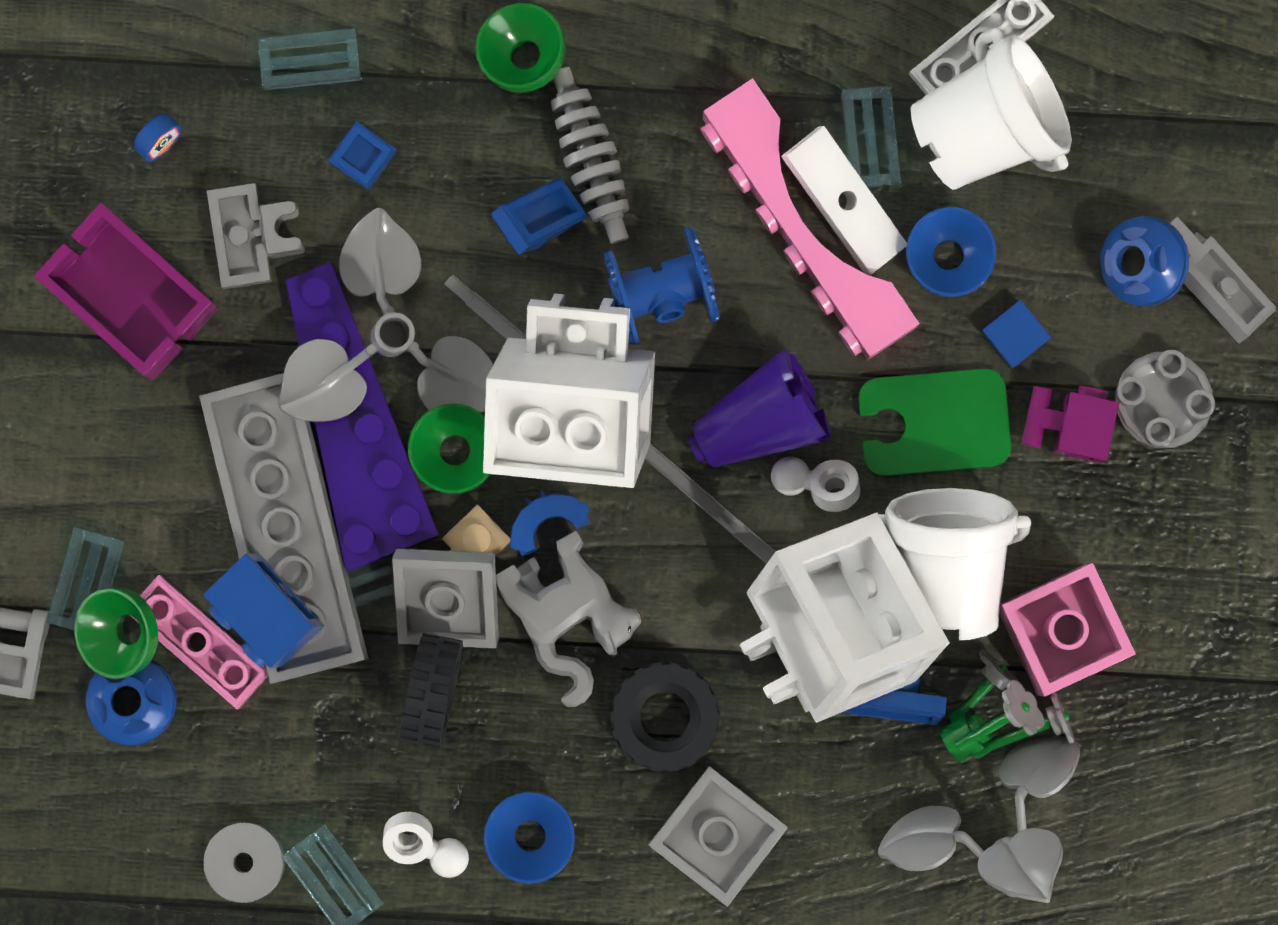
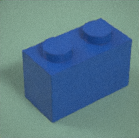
M246 553L203 594L212 604L208 609L211 616L226 630H230L233 627L245 641L242 645L244 652L260 667H263L265 664L269 668L282 667L325 626L259 553Z

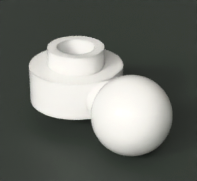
M788 456L778 460L771 471V481L778 492L793 496L803 492L805 489L811 490L812 499L815 504L826 511L839 512L846 510L854 505L860 496L858 473L850 463L843 460L825 461L812 471L809 470L803 460ZM835 488L843 489L842 491L836 493L829 492L830 490Z
M401 812L392 816L384 826L383 849L387 856L395 862L415 864L427 858L434 872L445 878H453L460 875L468 865L469 855L465 845L453 838H445L440 841L434 840L432 825L421 814ZM409 831L414 832V834L406 835L402 832Z

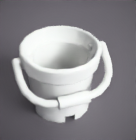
M998 28L985 31L977 38L975 42L977 64L917 100L911 106L912 124L921 148L928 144L930 145L937 159L929 163L942 182L952 190L1027 161H1031L1039 169L1049 172L1064 170L1068 167V160L1065 154L1069 153L1072 143L1070 125L1052 79L1040 59L1027 43L1018 36L1004 37L1002 31Z
M926 489L906 493L892 500L886 508L885 514H879L941 628L945 630L959 629V640L984 637L996 631L999 626L1007 545L1022 541L1029 534L1031 519L1028 516H1018L1017 509L1010 501L996 494L971 489Z

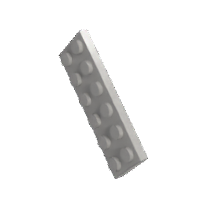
M284 373L199 396L239 559L246 553H259L325 625L282 667L269 668L265 664L270 684L369 659L347 570L344 565L340 541L310 421L294 418L281 411L278 406Z

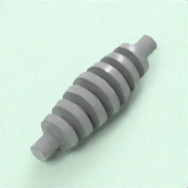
M570 67L561 68L553 78L558 93L556 94L557 97L551 101L552 111L554 113L565 112V115L555 120L557 132L571 130V133L559 139L561 151L578 149V151L566 156L563 161L567 170L584 167V170L572 175L571 180L575 187L590 185L591 188L582 192L579 196L584 205L597 204V208L589 211L588 214L592 222L604 224L610 244H616L629 238L622 219L624 217L623 213L629 210V204L627 199L617 201L615 199V196L625 191L624 181L615 180L610 182L608 179L621 172L619 160L604 163L602 160L616 154L617 149L613 141L596 144V141L607 137L610 133L605 124L590 126L589 123L597 120L601 115L596 106L583 107V104L592 99L588 89L576 87Z

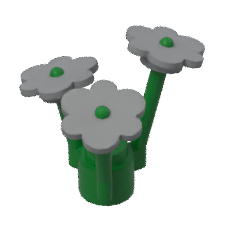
M981 650L979 655L980 659L986 664L981 671L987 678L962 705L947 714L951 723L940 730V735L946 748L960 763L965 762L974 755L980 759L992 750L1053 728L1056 736L1065 733L1070 744L1075 742L1068 722L1070 715L1064 711L1057 693H1051L1053 705L1046 708L1048 717L1043 718L1042 713L1037 708V701L1033 694L1028 691L1026 692L1022 684L1007 670V667L995 660L985 650ZM994 686L1004 690L1002 692L1004 713L989 722H986L979 713L969 715L970 711ZM1009 722L1016 727H1021L993 738L992 732Z

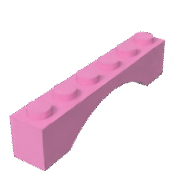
M752 78L704 110L703 121L706 125L700 128L703 136L716 153L723 149L733 163V166L728 169L732 179L744 194L749 190L752 191L761 205L755 210L761 222L771 234L778 230L789 247L783 250L784 255L797 274L800 275L804 271L807 272L816 288L811 290L813 298L825 315L834 312L844 328L838 333L852 355L856 356L862 353L866 361H868L916 329L920 323L892 282L869 276L842 262L821 245L801 220L789 197L781 172L778 144L780 118L754 79Z

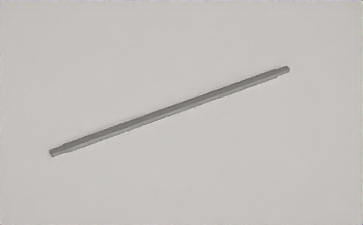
M453 274L444 283L472 311L506 340L508 337L526 339V335L476 292L471 291ZM650 443L645 460L767 564L776 551Z

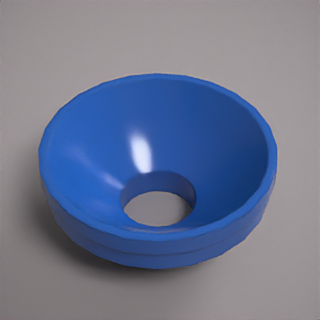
M945 207L926 214L916 223L910 232L906 244V259L913 278L921 287L930 293L942 297H958L975 291L987 280L996 262L997 249L994 236L982 218L963 208ZM942 242L957 244L963 255L961 265L953 270L940 268L934 260L936 246Z
M1146 216L1128 219L1117 225L1106 238L1100 257L1101 273L1106 286L1120 300L1135 306L1158 305L1171 299L1179 291L1186 279L1189 268L1187 245L1180 232L1166 220ZM1132 246L1141 249L1145 258L1144 268L1135 276L1127 274L1122 266L1123 254Z
M153 660L143 670L125 678L112 679L95 673L86 692L87 714L92 725L102 736L120 745L134 746L156 739L172 722L177 706L176 689L170 675L161 665ZM123 686L135 688L141 697L139 710L131 716L120 715L113 706V695L116 690Z
M523 792L506 798L495 807L485 825L484 844L490 862L498 872L516 882L527 884L539 883L554 877L568 863L574 849V825L568 812L555 799L542 793ZM526 821H535L544 828L545 842L539 849L528 851L519 846L515 835L520 824Z

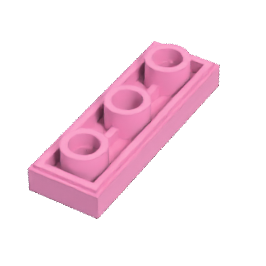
M158 575L140 595L151 607L156 618L158 641L237 710L242 707L268 677L266 666L260 667L252 661L244 652L242 645L162 575ZM198 632L203 634L206 639L205 647L199 652L195 651L190 644L191 637Z

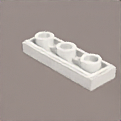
M997 0L913 68L909 75L927 95L977 64L974 39L978 38L983 32L998 28L1002 31L1004 37L1018 36L1026 42L1054 18V15L1041 0Z
M825 126L817 127L781 156L865 274L872 275L906 247L907 242ZM841 193L847 198V204L844 209L840 207L838 202Z

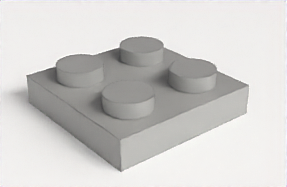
M417 549L395 550L392 562L398 644L419 645L422 634L428 633L462 640L463 647H497L499 625L495 553Z
M708 766L648 846L728 907L787 830L788 826Z

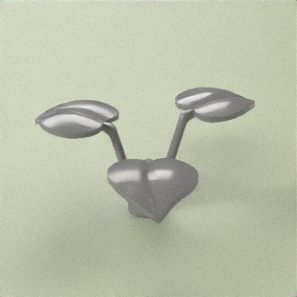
M376 208L355 225L343 245L339 258V272L347 290L359 297L376 293L377 302L384 313V316L372 328V344L350 361H348L344 348L331 340L315 339L298 347L290 356L285 366L278 400L280 410L294 418L311 422H325L349 415L361 404L367 392L364 378L354 369L376 352L386 357H395L401 355L406 350L411 352L421 365L427 367L418 377L417 391L423 405L428 410L444 404H462L470 406L479 412L485 411L486 378L494 365L486 353L468 339L447 336L435 343L430 359L420 350L419 344L413 341L415 329L411 320L401 313H396L394 308L389 305L385 293L391 295L402 294L408 291L418 279L421 271V256L411 236L384 209Z
M1064 736L1033 739L1019 744L1004 757L999 767L1000 780L1005 787L1017 789L1014 798L1018 833L1013 837L1001 838L984 851L966 832L957 831L961 824V817L955 809L946 806H927L908 813L889 829L878 848L879 858L886 859L896 867L904 870L926 871L937 868L946 862L955 852L956 842H961L979 858L978 871L988 885L1010 897L1049 903L1053 883L1062 862L1063 847L1060 839L1053 832L1040 828L1027 829L1024 802L1028 793L1037 798L1050 797L1069 782L1079 761L1080 748L1078 742L1075 739V742L1070 744L1067 737Z

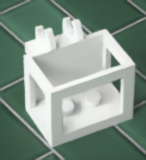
M554 293L551 301L531 299L527 305L526 339L508 337L486 378L483 473L634 488L650 446L655 351L628 349L630 308L614 307V299L604 298L598 310L564 307L565 294Z
M878 513L871 514L776 551L746 592L763 624L760 626L762 632L740 644L743 653L748 655L750 661H754L777 651L788 674L763 687L767 698H771L773 704H777L797 695L805 712L810 711L816 723L916 682L950 643Z

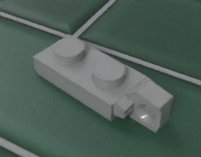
M1178 217L1174 218L1169 223L1183 236L1189 254V268L1184 284L1238 343H1241L1276 311V306L1212 236L1206 239L1198 232L1193 234Z

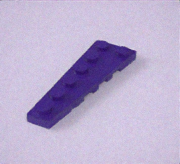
M332 262L285 280L299 347L315 339L331 340L344 348L348 361L366 349ZM370 357L354 369L364 378L367 386V392L361 404L343 418L333 421L315 422L344 565L349 573L394 555L396 549H410L440 537Z

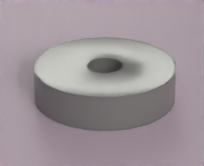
M239 822L223 828L210 840L204 854V872L210 886L221 897L238 903L253 902L268 895L278 885L285 869V854L281 842L271 830L257 823ZM240 853H247L252 857L253 866L250 871H241L237 867L236 858Z

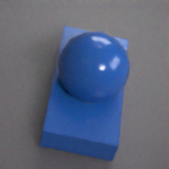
M561 177L501 205L491 214L504 233L506 241L513 246L518 255L542 247L546 241L578 226L588 218Z
M919 677L916 682L848 709L844 713L937 726L945 715L947 697L918 694L921 686Z

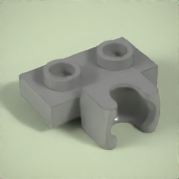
M256 183L207 191L220 282L223 290L272 282L269 257L274 259L299 255L305 252V246L299 238H283L278 233L279 227L284 221L298 217L299 208L296 202L286 201L260 205Z

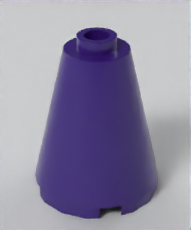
M788 349L777 353L693 422L692 430L694 434L688 436V442L700 463L707 460L715 468L821 443L832 437L824 409L818 410L813 396L817 393L795 355L792 352L789 353Z

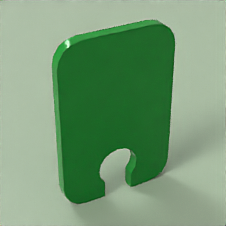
M992 369L875 378L866 382L859 391L860 417L875 416L880 411L893 410L903 418L905 424L904 433L897 442L862 441L865 465L870 472L877 476L994 467L1006 461L1011 452L1006 386L1001 375Z

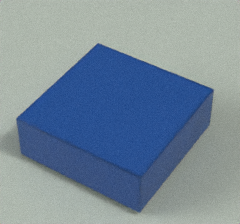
M356 121L330 156L328 162L369 191L396 155L397 150Z
M1021 299L981 331L1011 370L1051 339L1050 335Z

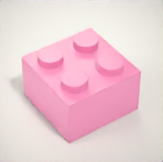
M1093 563L1082 565L1000 603L999 615L1037 696L1045 697L1136 655Z

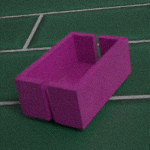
M100 203L71 235L87 249L79 255L75 250L63 243L34 277L143 376L154 381L183 349L176 341L181 336L190 341L220 308L104 204Z

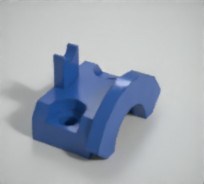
M540 490V498L534 501L526 497L525 500L528 506L521 510L512 526L511 549L518 550L522 557L536 551V532L542 523L552 518L565 519L571 522L576 530L590 524L591 522L588 518L590 507L572 496L557 494L545 496L543 490Z

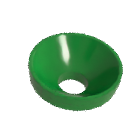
M517 3L507 5L488 17L479 31L475 49L480 68L490 81L504 90L524 93L545 86L556 76L563 64L566 47L562 29L551 13L534 4ZM523 45H533L540 51L538 62L529 69H520L513 64L514 53Z
M444 404L426 412L416 422L408 442V456L418 478L432 489L447 494H461L483 484L491 475L483 473L485 416L474 408L462 404ZM460 436L469 443V457L460 465H450L441 457V446L449 437Z
M112 587L98 590L90 594L82 602L75 619V639L81 657L93 671L106 678L119 679L129 677L143 670L151 662L158 645V626L151 607L139 594L126 588ZM127 615L135 617L140 625L141 634L136 643L128 640L123 631V622Z

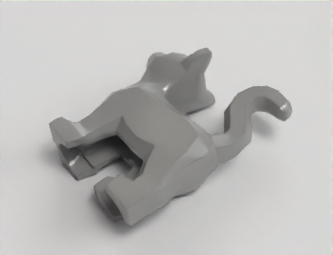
M574 531L556 541L558 561L564 574L563 579L545 588L537 578L540 567L534 557L518 568L512 565L496 574V584L507 606L521 618L534 646L537 661L547 672L560 676H570L573 679L574 686L561 698V702L566 707H576L584 703L592 694L594 679L590 668L578 658L558 655L556 653V640L578 623L588 619L591 622L595 640L611 658H614L618 655L617 648L629 640L635 629L641 624V618L636 609L623 607L613 601L604 579L583 560L579 551L584 542L579 532Z

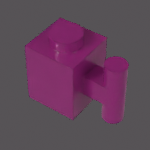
M1033 386L1021 445L1041 448L1044 430L1056 432L1052 453L1099 464L1107 461L1119 402L1107 400V391L1079 386L1078 393L1070 392L1064 396L1061 411L1049 409L1053 390Z

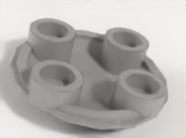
M1176 350L1152 352L1136 359L1122 373L1115 390V402H1119L1117 414L1123 427L1137 441L1154 448H1176L1192 441L1206 427L1210 415L1215 408L1212 388L1205 373L1191 359Z

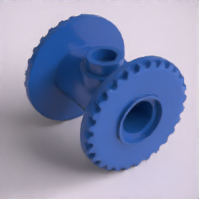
M692 227L683 229L689 254L661 262V270L653 272L651 266L620 274L613 251L609 250L604 253L605 265L609 276L608 283L615 307L630 308V345L640 344L634 318L650 314L655 316L656 321L659 323L672 322L685 314L684 306L688 302L702 299L710 323L719 320L712 276L705 254Z

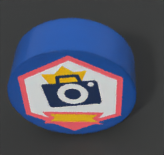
M160 114L151 119L137 134L134 141V149L147 162L155 161L167 153L181 135L182 126L169 114Z

